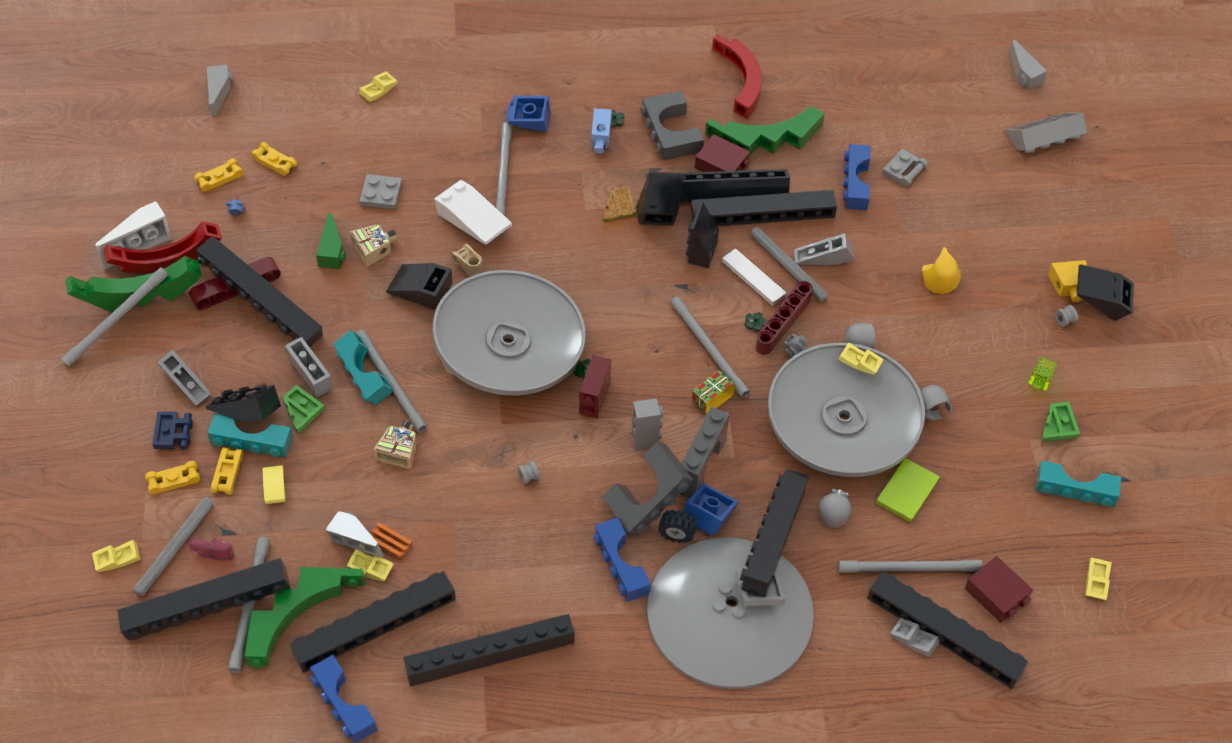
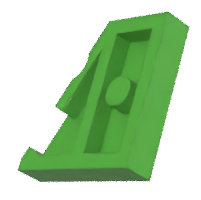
M297 385L283 396L284 404L297 433H300L325 410L324 404Z
M1070 402L1051 404L1043 431L1042 442L1079 438L1080 431Z

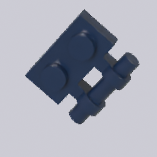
M157 412L153 448L174 449L175 442H180V449L186 450L191 441L192 414L185 413L184 418H178L177 412ZM177 427L182 428V433H176Z

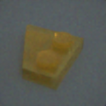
M629 186L612 188L606 203L605 213L602 216L603 223L637 217Z

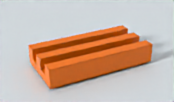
M379 522L376 528L372 530L371 536L378 543L379 547L400 560L412 546L411 540ZM378 536L379 538L385 540V541H386L387 543H389L390 545H393V546L399 548V549L402 550V551L399 552L398 550L392 548L391 546L385 544L384 542L378 540V539L375 538V537Z

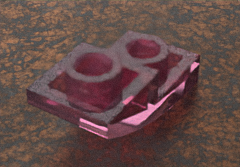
M193 536L188 541L191 553L215 560H233L235 557L232 546L227 541H219L214 538L209 543L203 538L197 539Z

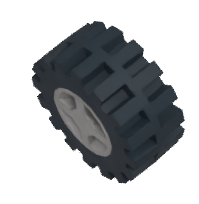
M667 510L662 514L658 531L667 540L671 539L672 542L687 543L694 538L697 527L696 519L692 515H687L688 513L686 512L682 513L680 510Z

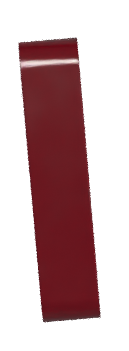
M265 257L248 264L269 283L275 281L281 275V271L272 257ZM219 277L192 287L189 291V296L198 310H204L238 296V292L234 289H229L225 285L224 280Z
M807 281L797 283L759 331L756 340V350L762 355L769 354L810 303L813 290L811 283Z

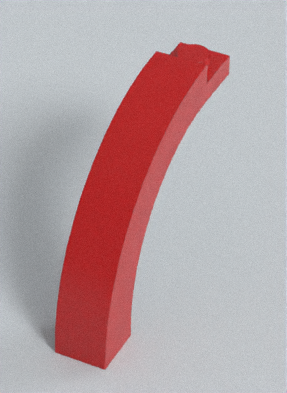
M716 34L713 37L712 50L735 64L745 81L744 89L734 100L733 112L748 119L756 109L760 98L762 82L760 66L753 53L740 41L734 38L730 42Z
M201 221L197 228L189 235L170 245L146 250L106 245L104 254L106 263L119 266L120 272L154 273L160 267L164 269L176 263L184 256L197 260L196 250L212 236L218 241L222 237L217 224Z

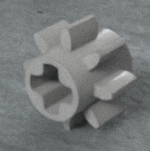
M792 334L785 340V351L790 357L807 349V340L802 334L799 336Z

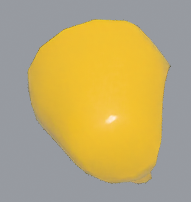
M945 247L941 249V253L934 264L923 265L922 267L924 285L933 293H950L960 283L961 271L958 268L957 262Z

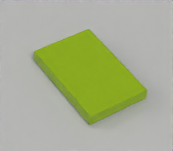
M905 458L877 498L876 504L911 523L938 483L940 476Z

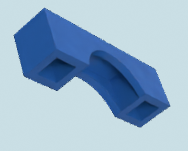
M849 144L848 151H845L844 161H847V164L844 165V174L847 177H844L843 188H846V191L843 193V201H846V209L866 211L868 209L870 185L863 183L857 175L868 170L870 145Z
M618 517L595 525V534H593L595 544L597 546L600 545L604 562H608L610 565L609 571L612 578L618 582L617 587L620 595L625 596L627 602L648 595L651 590V583L643 567L630 566L619 557L618 552L625 544L626 533Z
M333 655L310 667L312 673L310 680L315 688L319 687L322 691L320 696L326 705L330 704L332 710H330L336 722L340 720L343 727L341 729L347 739L351 737L352 741L357 743L377 731L376 721L365 705H349L339 698L340 687L346 680L344 671Z

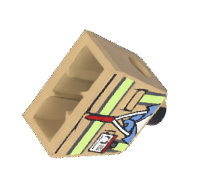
M373 225L350 232L352 244L366 267L391 253L390 242L397 240L394 230L384 233L380 225Z
M403 421L400 428L389 426L374 448L375 460L411 470L417 446L416 433L412 431L413 425L410 422Z

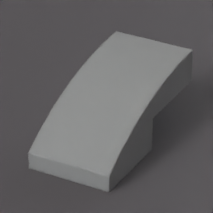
M902 618L898 620L890 633L900 643L927 657L931 656L940 642L938 636L922 631L918 624Z

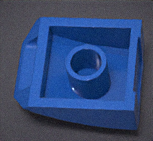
M514 96L508 105L505 121L526 129L548 131L551 115L549 96Z
M704 483L687 500L683 513L686 512L688 513L687 515H692L696 519L697 528L711 535L719 532L735 510L739 501Z

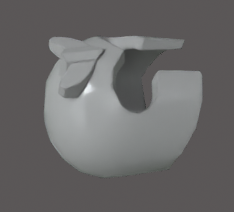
M855 323L845 328L844 343L849 342L874 348L875 332L873 324Z
M929 385L921 390L925 406V418L929 420L942 419L938 410L931 411L930 409L943 402H946L945 407L948 413H951L952 404L948 394L941 386Z
M832 489V493L822 498L819 505V517L825 526L839 528L847 523L852 510L851 503L847 498L848 493Z

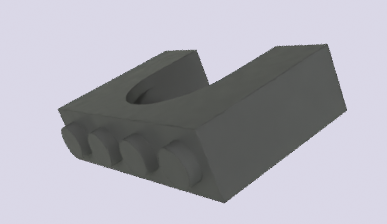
M682 90L642 99V106H640L641 115L645 117L646 127L651 131V139L656 142L657 153L661 154L663 160L699 153L703 148L704 139L698 127L684 131H671L661 125V122L668 118L686 115L687 101Z
M711 406L682 462L683 467L693 478V481L689 484V488L686 491L680 493L681 495L690 498L704 484L705 470L711 453L719 454L726 441L730 413Z
M656 442L643 455L655 471L658 479L656 494L649 502L641 505L625 485L615 484L602 497L628 533L639 535L645 532L648 528L647 526L653 520L658 519L661 516V512L666 507L672 505L675 502V498L680 493L686 491L689 488V484L693 481V478L666 444Z

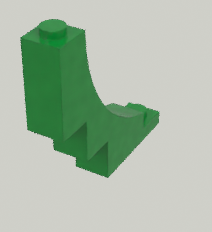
M809 106L805 111L789 120L768 125H746L729 121L723 126L709 119L706 122L705 135L711 138L714 134L750 151V155L759 146L774 154L785 142L801 149L821 128L825 113Z
M184 256L176 263L164 268L169 276L158 286L154 287L136 305L144 307L157 295L170 301L175 300L202 277L200 263ZM154 273L121 279L92 276L86 282L69 276L65 279L67 295L113 313Z
M300 567L298 588L288 589L283 593L275 594L273 611H251L244 655L247 666L253 668L269 666L274 647L290 623L310 607L327 599L341 596L343 585L353 588L364 586L365 577L363 569Z

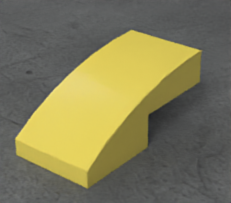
M384 72L374 76L373 83L360 87L359 94L367 101L372 102L391 90L397 84V80L388 72Z
M849 342L838 358L841 362L857 370L875 375L884 360L867 349L866 352H863Z
M283 465L263 468L265 504L286 502Z
M134 540L116 548L109 545L92 553L97 572L113 570L141 560L137 543Z
M355 549L346 568L363 569L364 577L385 582L394 563L377 556L371 557Z
M1090 558L1085 596L1107 600L1112 562Z

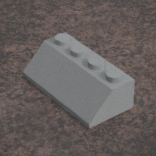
M1065 112L1006 129L1005 132L1017 150L1029 153L1035 151L1037 147H1050V144L1054 142L1055 144L1066 142L1065 139L1068 138L1070 140L1081 138V134L1087 133L1083 113Z

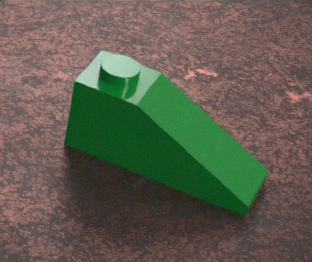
M328 213L316 254L318 267L340 269L341 263L345 262L346 252L343 251L333 215Z

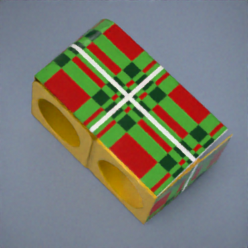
M719 370L692 390V402L704 413L708 414L711 406L717 408L732 397L735 391V383Z

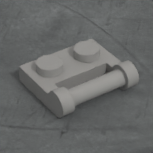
M902 149L883 168L882 174L905 187H909L912 184V180L921 170L926 169L929 163L926 159H920ZM912 165H915L914 169L907 176H903Z

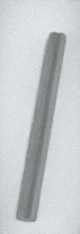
M759 227L751 230V235L799 282L807 281L812 284V294L820 302L828 298V293Z
M204 497L133 588L135 594L141 597L145 595L211 509L214 503L210 498Z

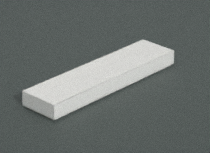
M734 249L722 258V262L772 306L786 297V292L737 249Z

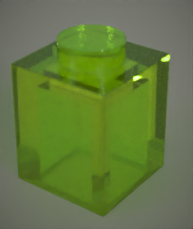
M1040 356L1028 383L1046 391L1058 363Z

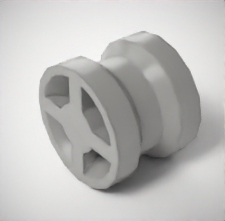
M1068 305L1064 309L1055 311V319L1059 326L1065 327L1068 323H1076L1078 321V314L1072 305Z
M534 461L528 462L525 466H517L518 474L524 485L528 484L530 480L540 479L539 471Z

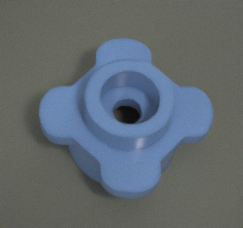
M239 200L226 202L228 213L233 215L242 214L246 208L243 206L244 203Z

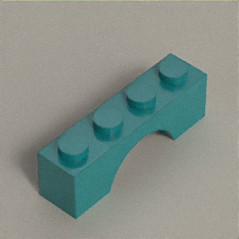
M349 330L334 343L337 349V356L344 361V368L349 374H352V381L362 391L360 395L366 402L370 401L377 405L394 391L386 377L377 371L365 373L363 361L369 349L360 335Z
M214 414L207 432L210 444L215 446H226L235 450L243 449L256 454H269L273 457L280 456L286 458L293 440L291 427L271 424L260 433L248 434L236 427L234 418L221 414Z
M1041 461L1037 471L1035 491L1059 495L1064 498L1078 499L1083 502L1097 503L1106 507H1115L1120 497L1121 477L1101 473L1094 481L1079 482L1070 478L1063 470L1061 464Z

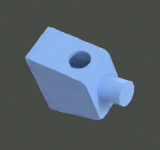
M594 108L591 138L594 152L598 154L604 153L605 149L609 148L612 110Z

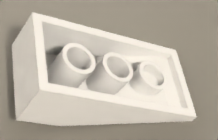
M462 180L434 198L439 216L485 245L512 226L511 221L476 189Z
M155 201L139 208L95 245L104 269H107L114 265L106 263L104 254L106 245L146 250L169 241L172 237L166 216Z

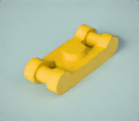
M262 142L257 150L254 149L250 154L254 160L283 176H286L290 172L289 170L297 165V161L293 157H287L274 150L266 142Z
M232 158L226 164L205 173L199 172L195 174L194 179L199 184L200 189L203 192H207L240 178L244 171L238 166L236 159Z
M226 447L222 448L211 484L212 493L225 492L227 495L233 494L235 480L244 455L243 449H236L235 451ZM221 480H226V484H220Z
M188 461L185 465L159 472L151 471L146 473L145 479L149 483V494H159L200 482V474L196 471L198 469L196 461Z

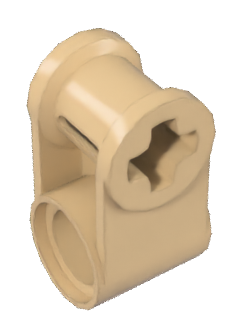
M464 244L462 249L457 252L453 251L450 254L455 265L460 267L469 277L483 273L481 256L468 244Z

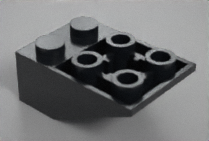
M648 173L635 207L639 224L674 225L679 211L684 173Z
M700 201L699 207L695 208L692 218L694 221L689 223L687 244L690 245L687 247L686 255L689 256L688 264L709 268L718 243L719 228L705 204Z
M435 263L402 264L386 293L436 310L441 299L453 283L452 269Z
M1079 265L1077 296L1114 321L1133 313L1134 283L1122 274Z
M263 383L254 388H249V386L242 387L238 391H233L232 389L221 392V396L213 398L212 402L205 407L207 410L248 423L264 420L281 407L275 385L266 386V383Z

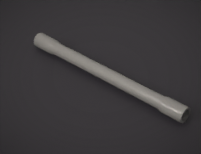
M508 122L503 123L501 129V151L495 206L504 216L506 210L505 198L509 148L512 134V124Z
M160 267L137 291L61 359L70 367L82 356L83 352L133 306L168 277L167 272Z
M679 296L673 298L670 304L684 319L725 376L735 383V391L741 398L748 396L750 390L715 347Z
M363 329L357 331L356 333L361 336L369 349L367 354L380 374L388 380L394 390L393 394L405 410L410 422L418 433L424 432L428 428L427 424L400 387L374 347L370 337Z
M259 537L257 540L253 566L264 563L267 557L270 540L266 537ZM254 600L243 605L236 640L228 665V671L232 673H240L251 611L255 605Z
M982 560L838 561L839 573L900 571L977 572L983 567Z

